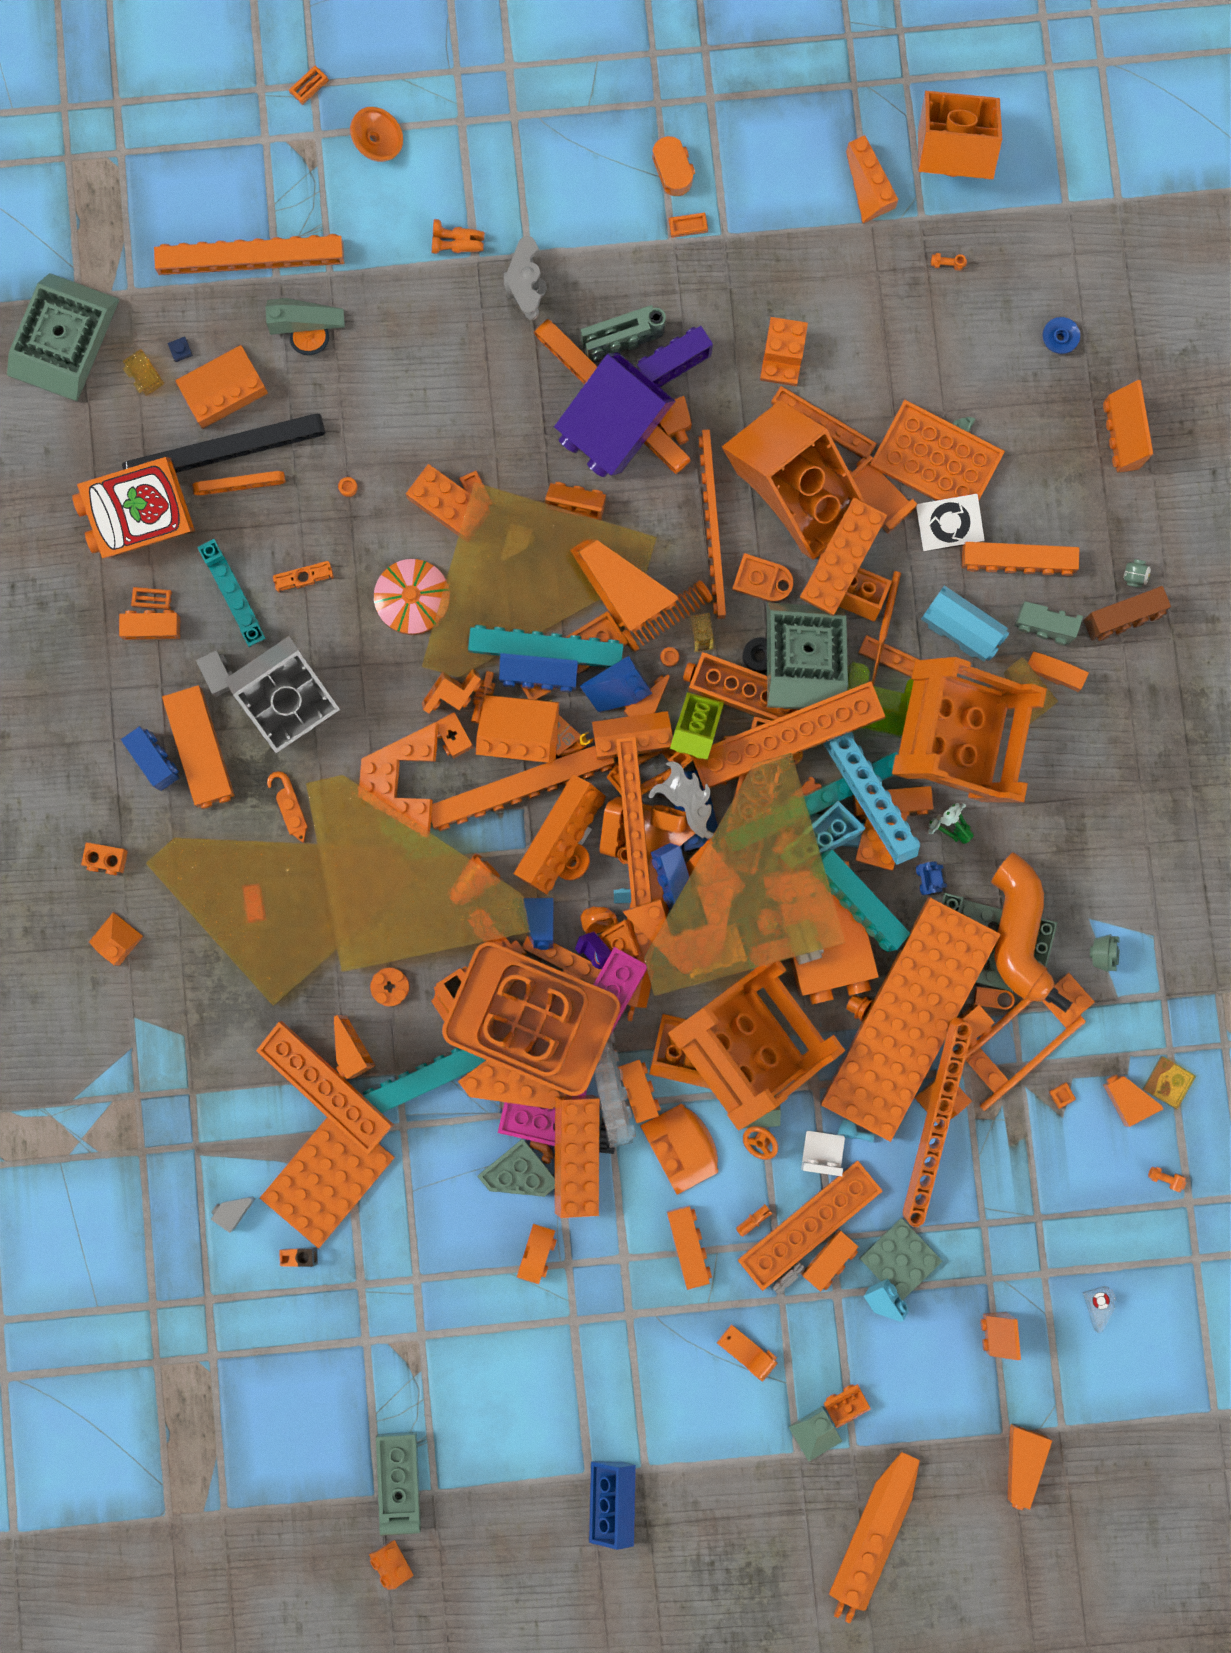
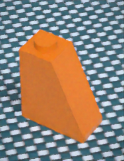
M1115 1074L1107 1078V1083L1103 1084L1126 1127H1131L1163 1110L1161 1104L1125 1076Z

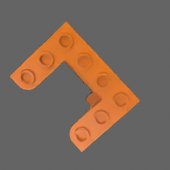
M585 539L570 549V552L618 627L624 626L628 631L633 630L635 632L644 626L643 622L648 619L650 621L654 620L660 615L658 612L663 609L668 610L676 605L675 601L679 599L677 595L598 540Z

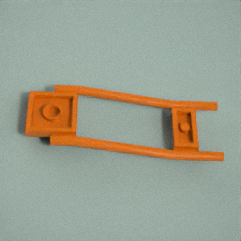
M1067 973L1054 984V988L1059 991V994L1073 1002L1065 1013L1052 1002L1042 1001L1066 1029L1010 1080L1005 1077L981 1047L1032 1002L1031 1000L1023 999L992 1027L993 1029L988 1034L982 1035L973 1047L968 1048L965 1061L994 1092L979 1105L984 1111L1013 1088L1086 1022L1081 1014L1095 1002L1070 973ZM954 1063L949 1065L948 1070L954 1067Z

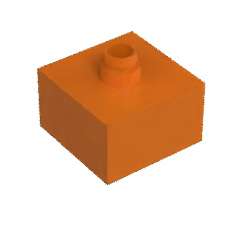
M925 90L918 126V172L944 174L950 177L964 176L994 179L1002 143L1000 98Z

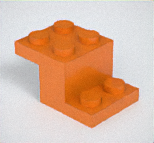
M776 317L770 318L760 381L797 386L806 339L807 322Z
M472 668L462 684L445 672H442L422 701L423 710L429 714L432 710L435 711L441 703L439 701L440 698L459 711L462 707L465 708L471 700L469 697L473 691L476 692L482 683L480 682L479 672Z

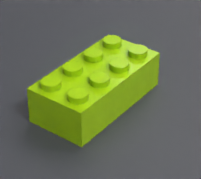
M687 692L670 749L708 760L724 703Z

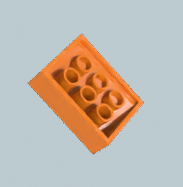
M241 345L175 380L202 429L268 394Z
M1137 380L1109 394L1103 402V410L1107 413L1108 417L1106 427L1111 435L1109 445L1114 452L1112 463L1116 467L1117 473L1139 470L1153 455L1141 380Z
M485 695L477 732L476 755L547 763L556 760L559 702Z
M662 1014L649 1075L709 1088L683 1050L677 1047L668 1032L686 1019Z
M343 1015L334 1016L336 1062L339 1065L336 1069L341 1077H346V1079L357 1078L376 1065L348 1017Z

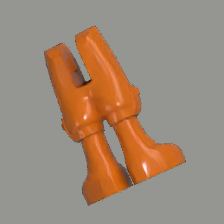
M434 219L432 253L437 254L442 250L452 249L455 253L484 251V243L480 241L484 240L485 232L462 227H455L453 230L445 229L439 219ZM445 238H446V239H452L453 241H443V240H441V239H445Z

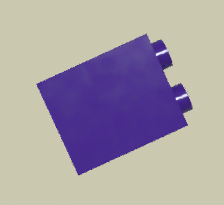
M609 353L604 357L554 428L562 434L558 440L566 449L573 453H577L580 449L591 458L587 465L593 472L601 477H606L608 473L612 476L623 472L675 403V400L621 354Z

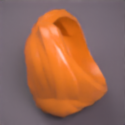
M593 906L586 908L580 916L582 928L586 934L592 932L596 934L602 933L618 924L615 913L606 907Z

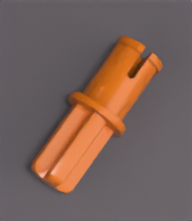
M764 1204L755 1213L749 1214L750 1217L736 1227L737 1232L740 1236H745L756 1226L759 1227V1224L772 1215V1212Z

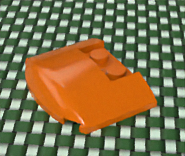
M679 1104L640 1125L677 1195L718 1173L717 1150L709 1130L703 1121L694 1112L685 1108L683 1104Z

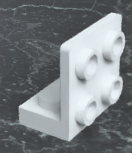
M806 1131L801 1170L842 1176L843 1168H841L845 1137Z

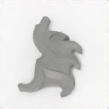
M674 761L667 762L666 765L671 767V774L662 784H657L652 788L649 798H653L655 793L660 792L677 807H684L690 828L701 838H711L713 841L716 834L708 831L706 828V822L712 809L711 804H705L710 797V787L705 784V790H701L695 773H692L693 779H688L679 763Z

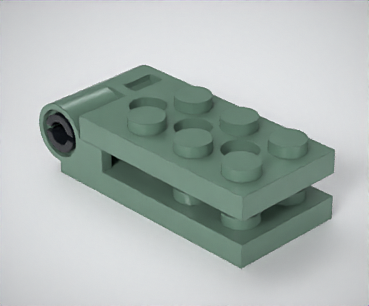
M650 305L580 329L581 343L583 349L586 348V356L591 361L598 362L609 353L620 354L623 350H633L639 347L640 344L662 337L665 332V312L660 308H653Z

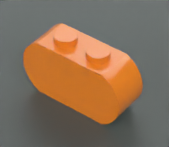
M671 136L663 137L655 143L652 159L664 191L671 196H681L690 190L695 170L693 164L688 162L689 154L687 148L682 146L681 141Z

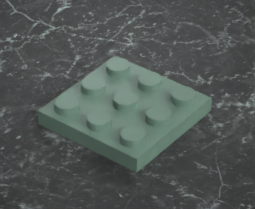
M902 1218L890 1227L859 1258L880 1281L888 1279L896 1287L897 1294L901 1300H904L943 1262Z

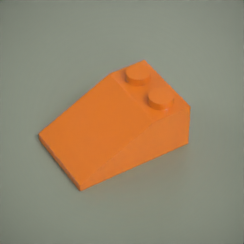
M1007 1312L983 1313V1319L980 1320L981 1330L985 1331V1339H982L983 1350L989 1356L1021 1360L1017 1319Z

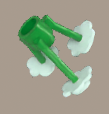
M964 803L953 804L949 810L944 812L943 817L938 815L936 818H933L928 825V833L933 834L935 830L939 829L950 836L955 842L968 843L974 834L961 814L966 805ZM941 823L946 826L954 823L956 825L954 829L955 834L940 826Z

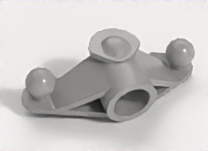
M525 236L519 240L508 271L504 272V285L508 298H515L526 318L535 320L539 317L538 306L541 298L546 293L547 286L545 281L539 278L541 274L539 266L533 263V257L540 250L531 236Z

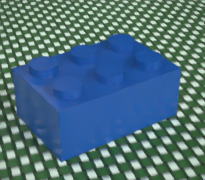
M139 726L120 739L153 787L162 791L180 779L177 774L179 772L178 768L173 762L171 763L170 760H167L168 754L164 748L155 743L158 740L152 731L150 732L148 729L145 730Z

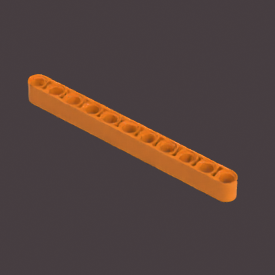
M546 319L534 331L535 336L585 385L597 366L552 321ZM658 426L644 442L675 474H678L691 461L688 455Z
M960 1017L951 1020L948 1027L903 1207V1217L913 1227L921 1226L926 1218L972 1035L971 1025ZM964 1025L963 1030L958 1032L959 1026ZM959 1044L958 1049L953 1051V1047ZM954 1063V1067L948 1070L949 1065ZM950 1081L949 1086L943 1088L944 1084ZM945 1100L944 1105L939 1107V1103ZM940 1119L939 1124L934 1126L935 1121ZM935 1138V1142L929 1144L930 1140ZM931 1157L930 1161L925 1163V1159ZM926 1175L925 1180L920 1182L921 1177ZM922 1194L921 1198L915 1200L917 1195ZM913 1213H917L914 1218H911Z

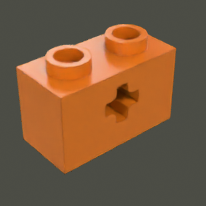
M455 712L435 722L439 724L438 739L443 738L445 742L443 748L448 756L452 755L453 758H456L474 748ZM451 732H452L453 734H456V735H455V738H456V739L453 740V741H452L451 738H449V737H450L449 733H451Z

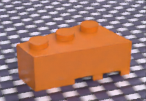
M639 1059L619 1066L618 1069L636 1123L659 1116L658 1111L661 1109L658 1100H653L651 1093L654 1092L651 1080L647 1081L645 1074L648 1073L645 1062L641 1063Z

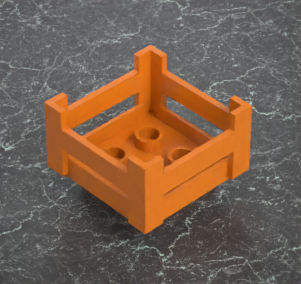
M958 657L915 660L912 674L914 682L899 754L895 756L892 774L907 779H927L969 793L968 798L980 802L1024 803L1028 783L1018 782L1026 738L1032 709L1043 708L1047 689L1035 684H1019L971 667V662ZM957 673L993 686L989 688L957 677ZM1008 709H1015L1001 781L992 782L1006 712Z
M776 955L766 960L668 1032L679 1049L683 1050L728 1112L727 1116L738 1131L777 1108L788 1099L792 1092L845 1051L834 1035L826 1040L821 1037L780 981L778 976L787 970ZM762 987L766 990L809 1051L804 1054L799 1052L756 993Z

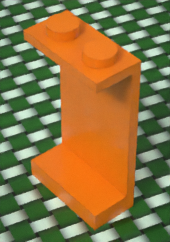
M870 455L867 459L862 458L856 464L857 468L853 472L851 470L849 472L866 504L887 515L882 528L888 534L916 508L917 503L913 499L908 501L881 472L869 466L873 460V457Z

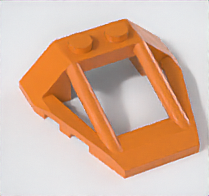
M673 749L645 753L638 757L640 765L662 753L669 762H677L682 768L686 767L693 760L689 754L679 753ZM617 762L608 774L607 779L621 794L619 763ZM671 768L641 784L642 795L652 790L655 785L666 781L671 774Z

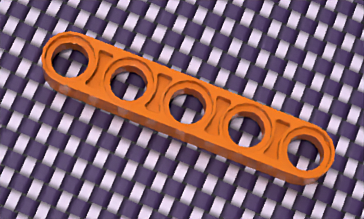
M273 471L200 481L192 484L194 495H209L280 485L285 483V475L283 471Z

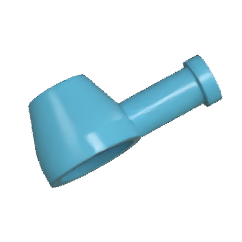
M850 1120L842 1121L837 1134L845 1138L867 1140L873 1143L875 1137L874 1133L857 1131L856 1124Z

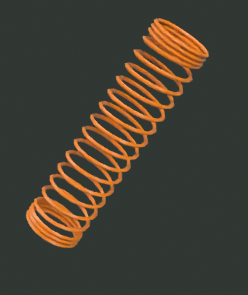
M700 580L694 584V589L689 587V592L684 590V596L682 594L678 595L679 599L677 601L682 605L688 616H690V613L682 603L680 596L686 600L693 612L695 610L688 601L685 592L692 598L697 608L700 609L690 589L696 593L700 602L705 606L704 601L697 593L695 585L707 603L713 601L708 588ZM676 604L675 607L677 608L679 614L683 619H685L683 613L680 611ZM670 608L669 610L673 613L675 619L680 623L679 618L674 613L673 609ZM663 609L662 611L667 615L672 625L675 626L666 609ZM659 612V617L663 620L666 627L670 629L661 612ZM655 618L654 620L657 622L662 632L665 633L663 627L660 625L657 618ZM647 620L649 624L653 627L656 634L660 636L659 632L654 627L652 621ZM646 622L642 623V624L644 625V627L647 629V631L649 632L650 636H651L653 639H655L654 636H653V634L650 632L649 628L647 627ZM640 628V629H639L640 632L643 634V636L645 637L646 641L649 643V642H650L649 639H648L647 636L644 634L642 628ZM631 630L637 636L641 644L644 646V643L640 639L637 631L634 632L633 630ZM623 631L622 634L633 652L639 650V646L630 631Z

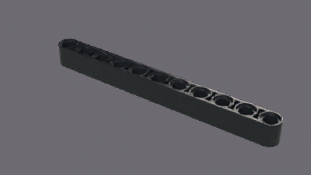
M311 414L128 460L122 463V468L124 470L168 457L171 458L175 472L178 473L325 435L326 432L321 414Z

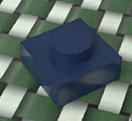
M186 337L168 343L175 362L193 356Z

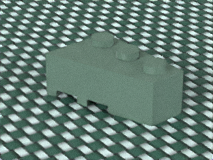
M1025 601L1020 607L1014 626L1018 627V630L1021 632H1033L1041 639L1050 638L1055 640L1056 644L1065 646L1077 637L1083 616L1077 615V618L1066 616L1065 611L1060 610L1057 613L1048 610L1046 606Z

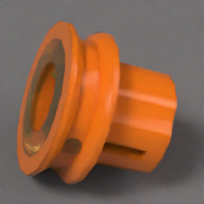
M854 994L849 1000L846 1009L855 1014V1019L859 1018L860 1022H863L874 1000H869L868 997L862 999Z

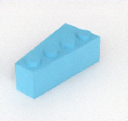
M837 801L788 846L780 858L794 871L819 858L823 852L834 850L860 836L865 827Z

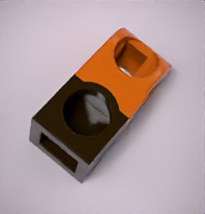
M317 1247L280 1249V1266L313 1267L318 1265Z

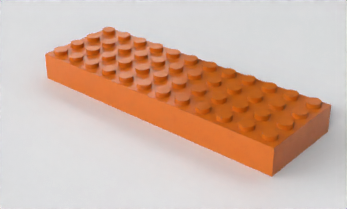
M929 896L910 931L911 934L906 938L820 1101L821 1106L890 1142L946 1039L951 1020L957 1018L1001 935L997 931Z

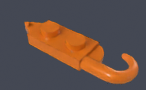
M273 772L268 777L267 785L271 788V782L276 777L282 780L285 788L278 792L276 800L289 834L294 835L304 843L308 825L291 781L284 772Z

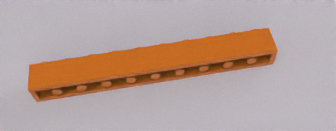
M329 234L325 237L311 235L308 238L292 236L290 239L274 237L271 240L256 238L253 241L239 239L234 242H198L192 245L180 243L175 246L161 244L158 247H154L155 269L158 275L345 264L344 242L342 236L337 234Z
M592 746L432 804V825L435 830L443 831L449 829L450 824L457 822V825L468 822L467 818L472 816L479 818L485 816L486 811L493 809L496 812L504 809V805L508 803L515 805L521 803L522 798L529 796L532 799L540 796V792L547 790V792L557 790L558 785L564 783L567 785L573 774L587 779L593 777L594 772L600 770L602 773L612 770V766L615 765L614 759L597 760L596 748Z

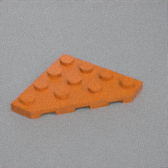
M485 1060L458 1081L468 1096L472 1098L548 1109L555 1107L556 1096H567L565 1093L488 1060Z

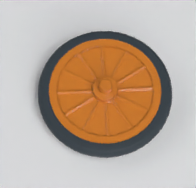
M327 329L293 332L290 334L291 346L302 355L318 354L325 349L329 342V332Z

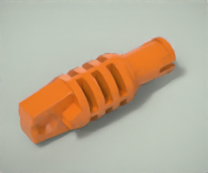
M486 671L484 680H480L482 683L476 691L473 700L475 707L471 722L479 724L485 695H493L496 685L492 683L493 672Z

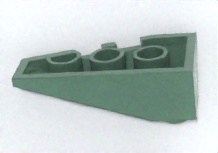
M289 298L267 300L265 306L266 323L270 335L345 327L344 310L342 308Z

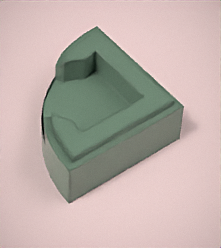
M960 418L952 424L969 432L975 418Z

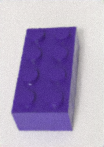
M702 326L692 327L683 337L680 338L678 336L668 346H661L656 349L650 357L645 356L638 361L637 369L657 386L662 387L711 357L713 343Z

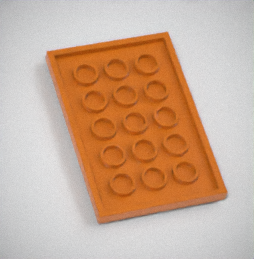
M904 399L869 466L935 501L978 494L979 501L1005 451Z
M327 1117L261 1195L260 1199L319 1249L393 1161L395 1156L380 1144L377 1145L371 1154L367 1155Z

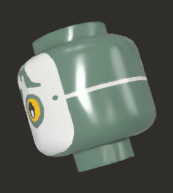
M1134 559V563H1127L1124 580L1127 582V585L1142 588V585L1148 583L1151 568L1145 565L1146 561Z

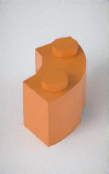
M533 1224L517 1278L539 1284L541 1277H546L549 1267L545 1265L549 1251H554L557 1239H554L555 1230Z

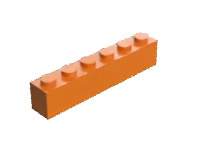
M965 542L962 546V568H967V571L972 572L978 571V569H986V572L1005 570V573L1024 571V574L1043 572V575L1061 573L1062 576H1072L1079 570V547Z

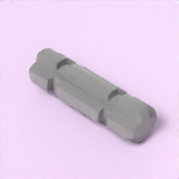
M797 1262L793 1266L794 1268L790 1269L780 1279V1282L773 1286V1290L778 1295H781L785 1288H788L798 1278V1275L805 1271L806 1268L800 1262Z

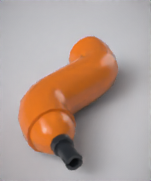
M1012 852L999 867L991 881V884L1005 894L998 933L1001 935L995 944L997 970L1004 982L1024 1000L1029 999L1036 1002L1046 1000L1048 1003L1052 1002L1066 1013L1073 1002H1070L1058 993L1059 991L1054 988L1052 976L1047 972L1048 968L1034 958V950L1044 908V891L1041 880L1034 869L1023 858Z

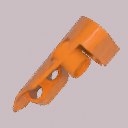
M617 796L608 802L604 811L600 853L618 858L621 863L628 864L622 797ZM643 803L648 859L651 852L669 843L681 846L695 834L687 822L686 812L664 805L651 806Z

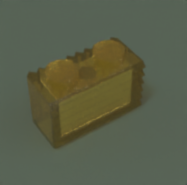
M139 349V351L123 360L126 366L123 370L129 378L133 376L136 381L133 384L139 393L143 391L147 396L165 384L142 349Z

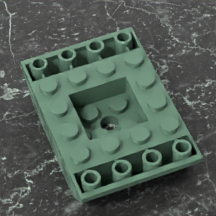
M49 273L37 283L8 355L7 376L78 402L119 299ZM57 328H63L64 332L62 335L56 336L54 334Z
M767 602V707L803 709L847 691V622L843 608L838 607L834 616L813 605ZM810 646L813 652H806L803 647Z

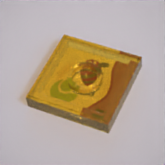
M1161 1056L1142 1090L1178 1110L1196 1075Z

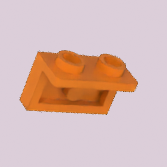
M858 1384L845 1387L843 1389L844 1392L827 1397L826 1402L823 1403L836 1428L871 1410Z
M395 1540L390 1541L376 1552L369 1554L372 1567L378 1571L381 1584L388 1590L397 1588L414 1576Z

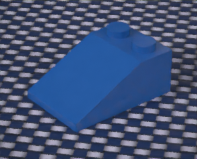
M627 656L580 685L598 712L636 704L652 694L646 680L630 656Z

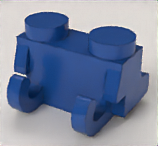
M937 861L916 866V873L919 877L921 876L920 892L922 895L943 892L942 888L947 887V883L944 884L941 870L943 865H937Z

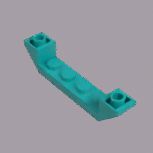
M215 539L197 547L224 596L248 647L250 648L265 640L262 628Z

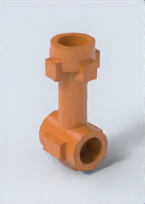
M941 253L932 254L931 266H934V268H939L940 265L953 266L955 270L960 271L967 264V259L962 254H958L955 258L941 257Z
M1157 1166L1156 1168H1150L1148 1177L1152 1181L1157 1182L1159 1179L1171 1184L1169 1188L1174 1191L1181 1192L1182 1189L1184 1190L1187 1183L1185 1182L1186 1177L1176 1173L1172 1177L1162 1173V1169Z

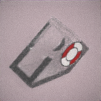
M1107 1286L1083 1292L1094 1331L1098 1333L1103 1332L1115 1309L1114 1301H1116L1114 1291L1110 1290Z

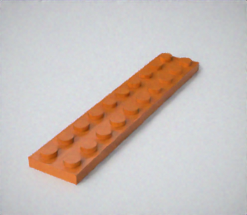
M870 681L715 743L711 746L708 760L691 756L704 789L705 784L711 788L886 717L873 684Z

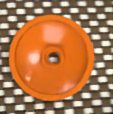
M366 107L354 115L350 124L351 138L356 148L365 157L377 162H386L399 154L403 146V133L399 123L390 113L378 107Z

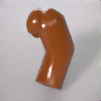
M535 1141L530 1142L531 1148L542 1152V1162L550 1164L552 1159H554V1153L550 1146Z

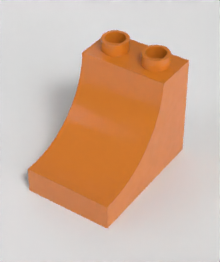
M781 400L722 446L737 475L744 479L765 500L785 525L801 552L812 560L817 558L827 548L852 499L856 498L866 504L827 428Z

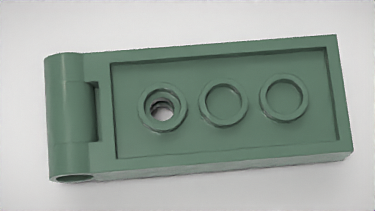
M417 1432L377 1434L376 1457L380 1536L420 1533L421 1515ZM401 1492L403 1496L399 1498L396 1496V1493Z

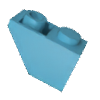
M888 1279L869 1287L864 1295V1298L876 1314L902 1322L909 1312L907 1304L901 1300L897 1294L896 1287Z

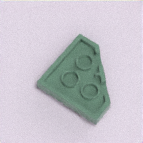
M521 1139L477 1176L491 1192L545 1197L555 1188V1177L524 1139Z

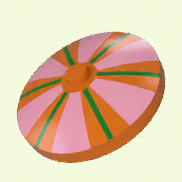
M406 559L392 564L381 574L374 590V603L380 618L388 627L402 634L418 635L432 630L444 619L450 605V590L445 577L435 566L423 560Z

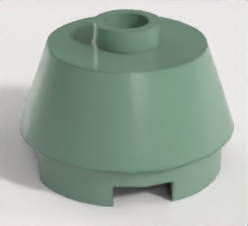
M1109 934L1094 939L1093 946H1090V958H1092L1094 967L1108 973L1110 971H1117L1116 965H1119L1120 949L1116 942H1120L1119 936Z

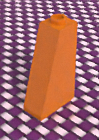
M1014 1424L1010 1425L1007 1499L1012 1503V1507L1023 1510L1027 1508L1030 1510L1052 1440L1047 1436Z

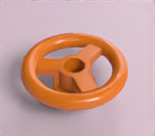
M752 1126L745 1130L743 1143L750 1154L762 1160H769L776 1156L778 1143L770 1131L759 1126ZM759 1132L755 1138H749L750 1133ZM770 1143H772V1151L768 1149ZM751 1145H756L764 1154L756 1151Z

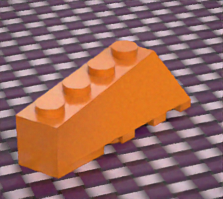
M861 136L849 142L846 155L853 177V185L863 224L895 209L899 199L866 136Z

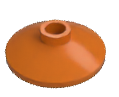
M577 844L573 855L568 859L559 877L564 880H576L584 875L590 864V856L584 846Z

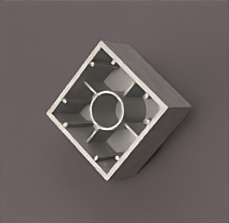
M290 636L225 679L233 696L275 753L340 710Z

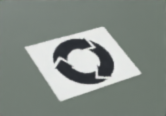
M978 494L917 504L923 551L962 545L965 542L985 541Z

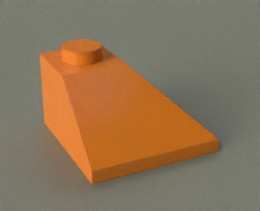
M113 912L89 943L111 964L120 966L142 939L143 935Z

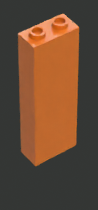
M197 685L162 696L194 805L201 807V809L211 807L214 802L225 803L230 801V797L235 795L202 688Z

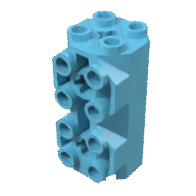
M945 585L921 618V620L928 624L929 629L940 636L948 637L959 645L960 650L972 658H979L983 662L986 660L990 661L999 649L996 646H1000L1009 635L1007 627Z

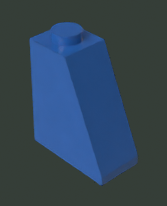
M515 898V910L533 948H538L539 950L553 948V898Z

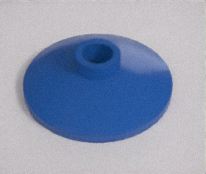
M1054 318L1044 327L1042 334L1044 344L1054 353H1069L1077 347L1080 341V330L1077 324L1069 318ZM1061 335L1063 340H1058L1057 336Z

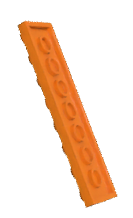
M283 1021L277 1023L256 1050L367 1155L372 1153L394 1126L389 1119L349 1082L341 1077L335 1069Z
M857 1160L843 1171L842 1176H837L737 1260L763 1291L883 1191Z

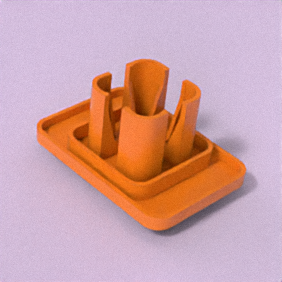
M486 942L479 945L472 956L443 1024L442 1034L450 1045L562 1093L577 1096L584 1093L589 1087L620 1013L621 1005L617 996L607 990L498 944Z

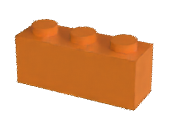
M146 610L144 613L125 611V614H119V637L123 640L180 639V616L174 610H164L163 613H156L153 610Z
M838 1230L801 1275L820 1292L823 1289L827 1290L833 1282L831 1279L834 1275H839L844 1270L845 1262L848 1259L852 1260L858 1253L856 1249L859 1246L842 1231Z

